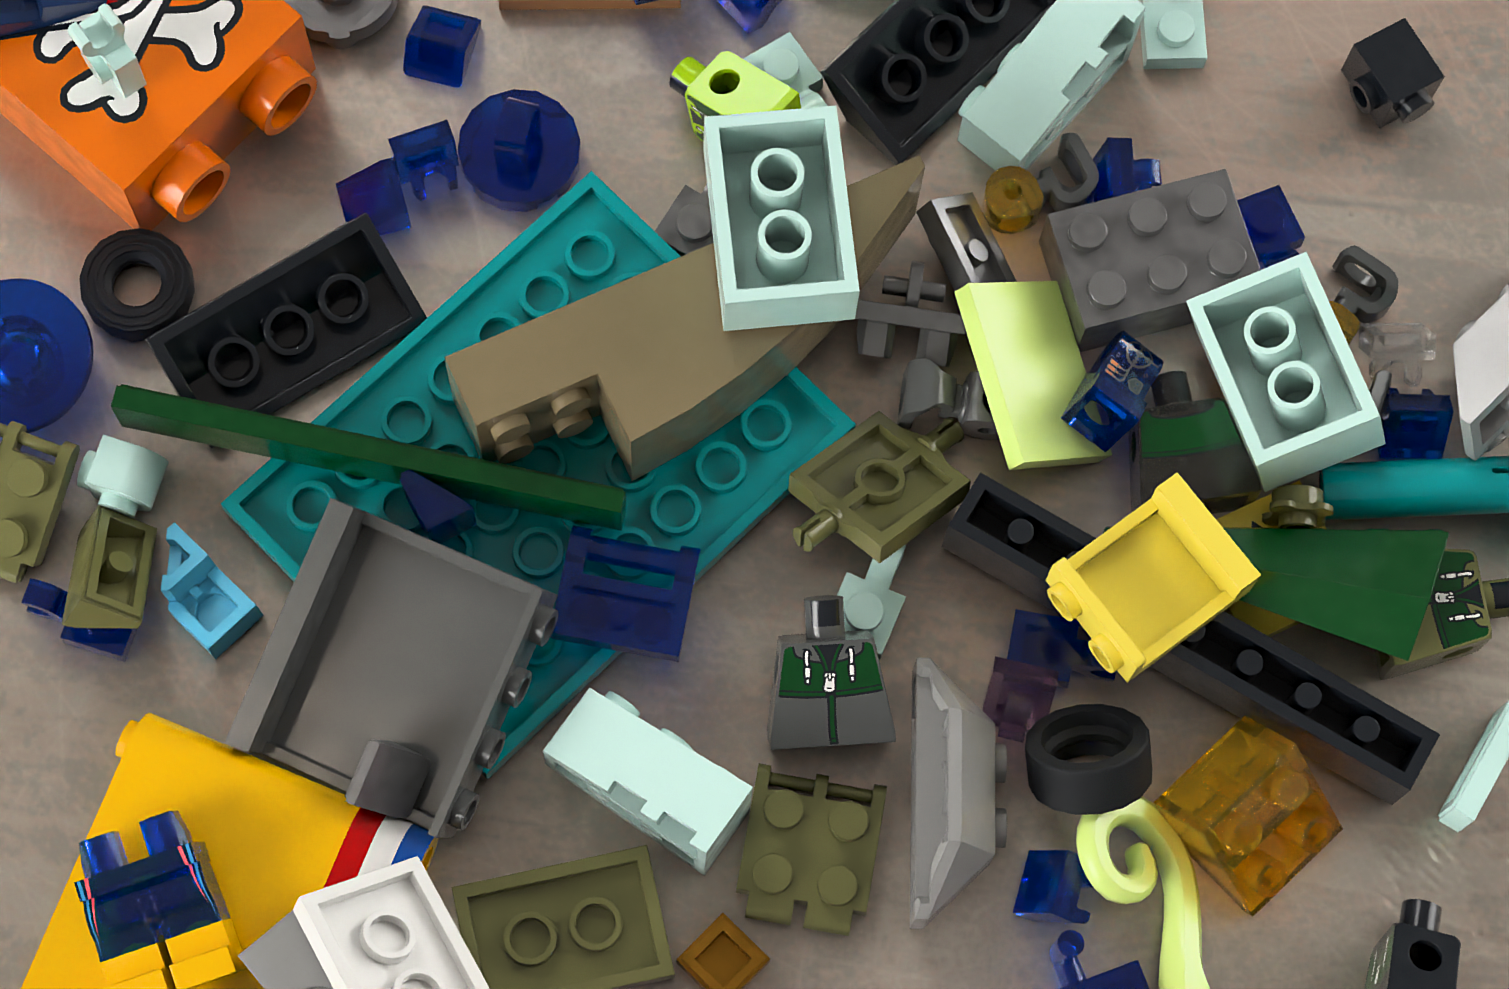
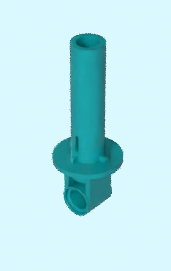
M1509 456L1480 457L1476 461L1466 457L1334 464L1319 470V488L1324 492V503L1333 506V515L1326 516L1325 520L1509 513Z

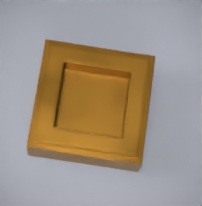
M723 912L676 959V963L702 989H744L770 962V958Z

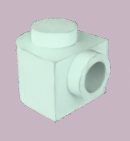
M103 434L97 452L89 450L84 456L78 473L77 486L90 490L94 498L99 499L98 505L130 518H135L137 510L151 511L169 462L163 456L149 449Z

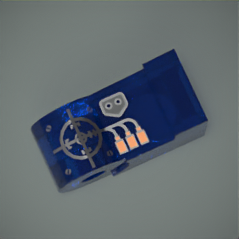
M1124 330L1120 331L1105 347L1090 371L1085 374L1061 419L1106 453L1141 419L1148 404L1144 399L1150 386L1160 373L1164 361ZM1091 400L1100 404L1108 414L1109 425H1101L1093 421L1086 413L1084 407Z

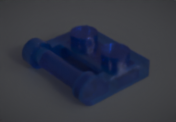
M573 525L555 609L558 610L559 614L551 639L679 662L701 549L682 545L680 551L615 540L592 535L593 529ZM587 561L674 576L675 578L673 588L669 590L584 574Z

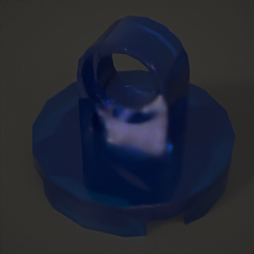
M512 89L491 95L471 110L460 129L458 158L465 178L473 186V191L481 200L501 210L528 212L538 209L537 204L549 201L555 195L559 198L566 193L579 172L581 140L573 117L558 101L538 91Z

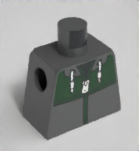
M824 595L804 598L806 634L778 636L767 724V739L771 750L896 742L894 723L874 637L867 630L845 631L843 596Z

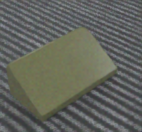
M98 505L78 536L62 625L73 628L138 629L143 619L157 528Z

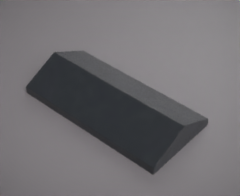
M895 0L833 58L820 73L846 121L897 165L904 162L950 118L979 85L983 86L997 73L1000 63L1016 44L1022 43L1056 0Z
M364 212L148 336L145 340L178 396L270 415L412 332L427 319V316L367 212Z

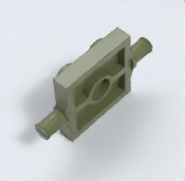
M878 411L790 473L788 491L816 513L806 522L793 529L792 533L797 545L801 547L804 544L803 550L810 552L833 533H839L851 540L878 563L883 562L962 503L968 494L971 480L951 466L942 454L963 440L964 432L960 424L956 422L953 425L954 419L946 418L926 435H919L918 433L901 428L882 412Z

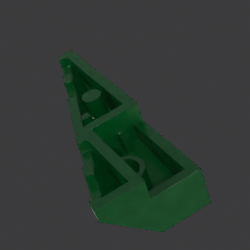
M1106 526L1104 532L1113 526ZM1223 527L1261 574L1252 589L1240 598V601L1409 661L1432 595L1449 532L1441 529L1389 530L1368 528L1366 530Z

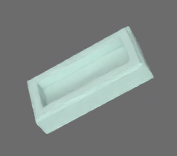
M1509 701L1493 713L1438 814L1440 817L1438 821L1456 832L1461 831L1475 821L1509 758Z

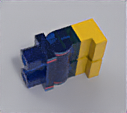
M168 811L139 822L150 856L132 863L128 862L119 831L108 832L79 842L81 865L85 879L74 882L79 900L83 902L86 922L95 942L107 987L103 989H191L248 969L238 957L243 951L219 884L209 863L210 858L205 842L192 841L190 831L179 811Z

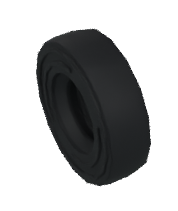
M142 228L118 231L101 240L87 255L79 278L81 300L94 323L113 337L133 342L144 341L148 336L187 315L195 293L193 270L181 248L163 234ZM136 264L151 266L161 276L159 293L152 301L140 306H130L123 304L115 297L113 285L117 275L123 269Z

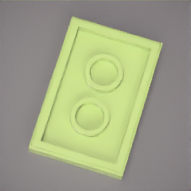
M1058 282L968 283L954 292L1009 470L1098 463L1112 455Z

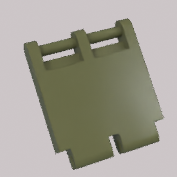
M11 421L9 425L0 423V437H3L0 443V578L17 583L18 581L22 582L28 565L35 567L43 563L78 459L80 446L69 441H65L62 445L26 433V425ZM22 445L56 457L55 463L20 451Z
M759 763L736 893L748 895L745 917L790 925L794 904L805 905L807 907L803 928L849 936L853 914L865 916L867 912L887 786L874 784L873 790L835 784L829 782L828 775L816 774L815 780L774 773L771 772L772 765ZM768 785L812 792L813 796L796 794L788 789H768ZM826 795L862 801L871 804L870 807L860 805L859 803L854 801L840 802L835 800L826 799Z

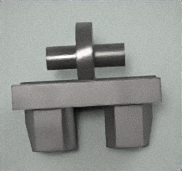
M911 262L909 279L884 275L882 294L906 297L905 306L858 299L855 318L859 319L857 326L858 354L891 358L896 325L920 328L916 359L925 358L938 366L949 367L957 346L958 334H966V329L961 314L918 308L919 299L943 303L946 284L922 281L924 262Z

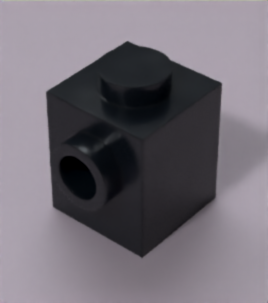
M1406 18L1355 43L1341 69L1350 83L1349 89L1355 104L1362 112L1370 113L1379 128L1399 118L1404 124L1409 123L1425 114L1434 105L1432 98L1445 77Z

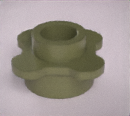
M1285 485L1272 491L1270 512L1262 514V522L1266 525L1278 526V528H1320L1325 526V517L1333 515V506L1324 503V492L1320 488L1310 485Z

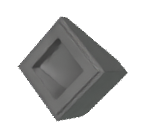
M371 739L366 745L346 792L345 802L395 818H407L411 814L430 769L431 760L393 741Z

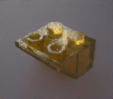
M1246 715L1153 802L1160 814L1184 842L1190 856L1244 912L1252 917L1343 830L1296 743Z

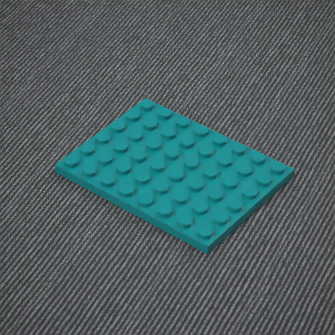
M590 171L317 416L311 424L480 459L453 401L444 357L681 256L601 179ZM795 367L788 375L733 420L688 451L634 481H631L601 416L593 418L592 425L583 432L563 439L558 438L557 434L533 444L534 449L525 457L507 463V465L622 488L623 491H626V514L622 531L275 458L268 460L221 503V506L230 518L293 582L300 570L329 500L333 498L367 511L558 595L553 606L559 612L554 631L543 647L536 645L526 668L532 672L529 689L517 708L510 706L500 731L506 733V739L500 756L491 769L483 768L482 774L489 779L790 494L788 491L790 473L854 429L856 423Z

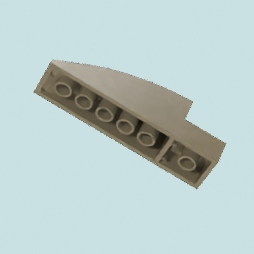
M920 155L847 186L860 291L915 216L925 170V164ZM711 243L444 358L453 401L480 459L488 461L498 460L502 464L517 461L534 449L533 444L556 434L558 438L562 439L577 435L592 425L593 418L601 416L631 481H634L688 451L740 415L788 375L835 328L839 321L723 331L714 243Z

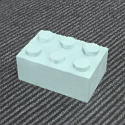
M837 105L704 117L703 151L723 331L854 320L860 290Z
M1307 251L1186 300L1195 330L1264 492L1386 444L1380 414Z

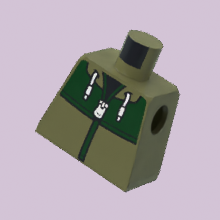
M1445 548L1432 595L1409 661L1374 649L1380 680L1391 679L1479 651L1492 638L1490 619L1509 617V578L1482 581L1477 556L1474 551Z

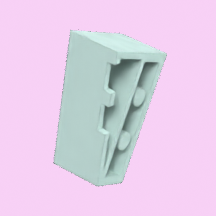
M1056 0L1022 43L1016 44L1004 57L997 69L998 73L987 87L979 85L963 102L958 112L962 116V122L957 141L1014 185L1128 60L1146 6L1138 0Z
M589 687L544 748L545 764L705 876L749 814L753 787L726 769L693 751L689 744L673 732L665 728L658 730L640 719V712L620 695L608 691L604 697Z

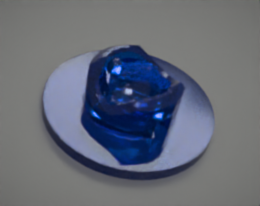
M31 279L0 280V423L9 425L11 421L26 425V433H31L56 422L78 401L88 383L92 370L93 340L88 323L81 311L66 295L56 288Z

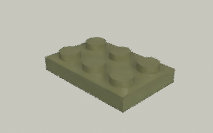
M647 845L452 887L461 936L490 989H628L675 978Z

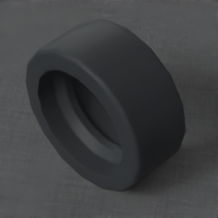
M1079 704L1058 709L1037 720L1026 733L1025 757L1029 788L1037 801L1053 810L1074 815L1103 814L1122 809L1140 799L1152 784L1153 768L1149 729L1139 716L1124 708L1105 704ZM1083 755H1106L1111 757L1096 762L1075 763L1066 761Z

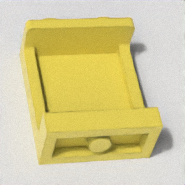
M1177 472L1160 484L1154 491L1151 499L1068 560L1062 557L1054 563L1045 581L1050 586L1047 589V594L1056 610L1068 621L1076 618L1092 638L1088 641V645L1100 665L1109 673L1118 671L1128 683L1246 595L1260 578L1261 574Z

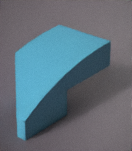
M174 522L167 528L166 541L170 545L167 575H162L161 592L169 601L168 610L172 616L217 659L264 615L257 605L214 564L209 555Z

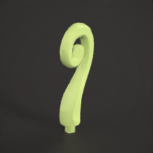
M1143 796L1122 809L1103 814L1082 815L1077 827L1076 837L1078 857L1087 879L1094 889L1106 900L1119 904L1141 902L1151 894L1155 887L1159 870L1164 893V922L1159 963V989H1210L1203 972L1200 895L1195 869L1189 851L1174 824L1164 812ZM1118 826L1130 829L1144 842L1135 843L1126 849L1125 862L1128 867L1127 874L1121 873L1115 867L1109 852V836L1112 830Z

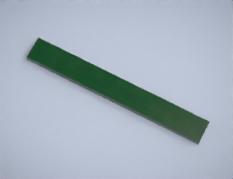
M124 384L116 386L111 403V408L122 427L619 531H622L624 523L626 491L618 487Z

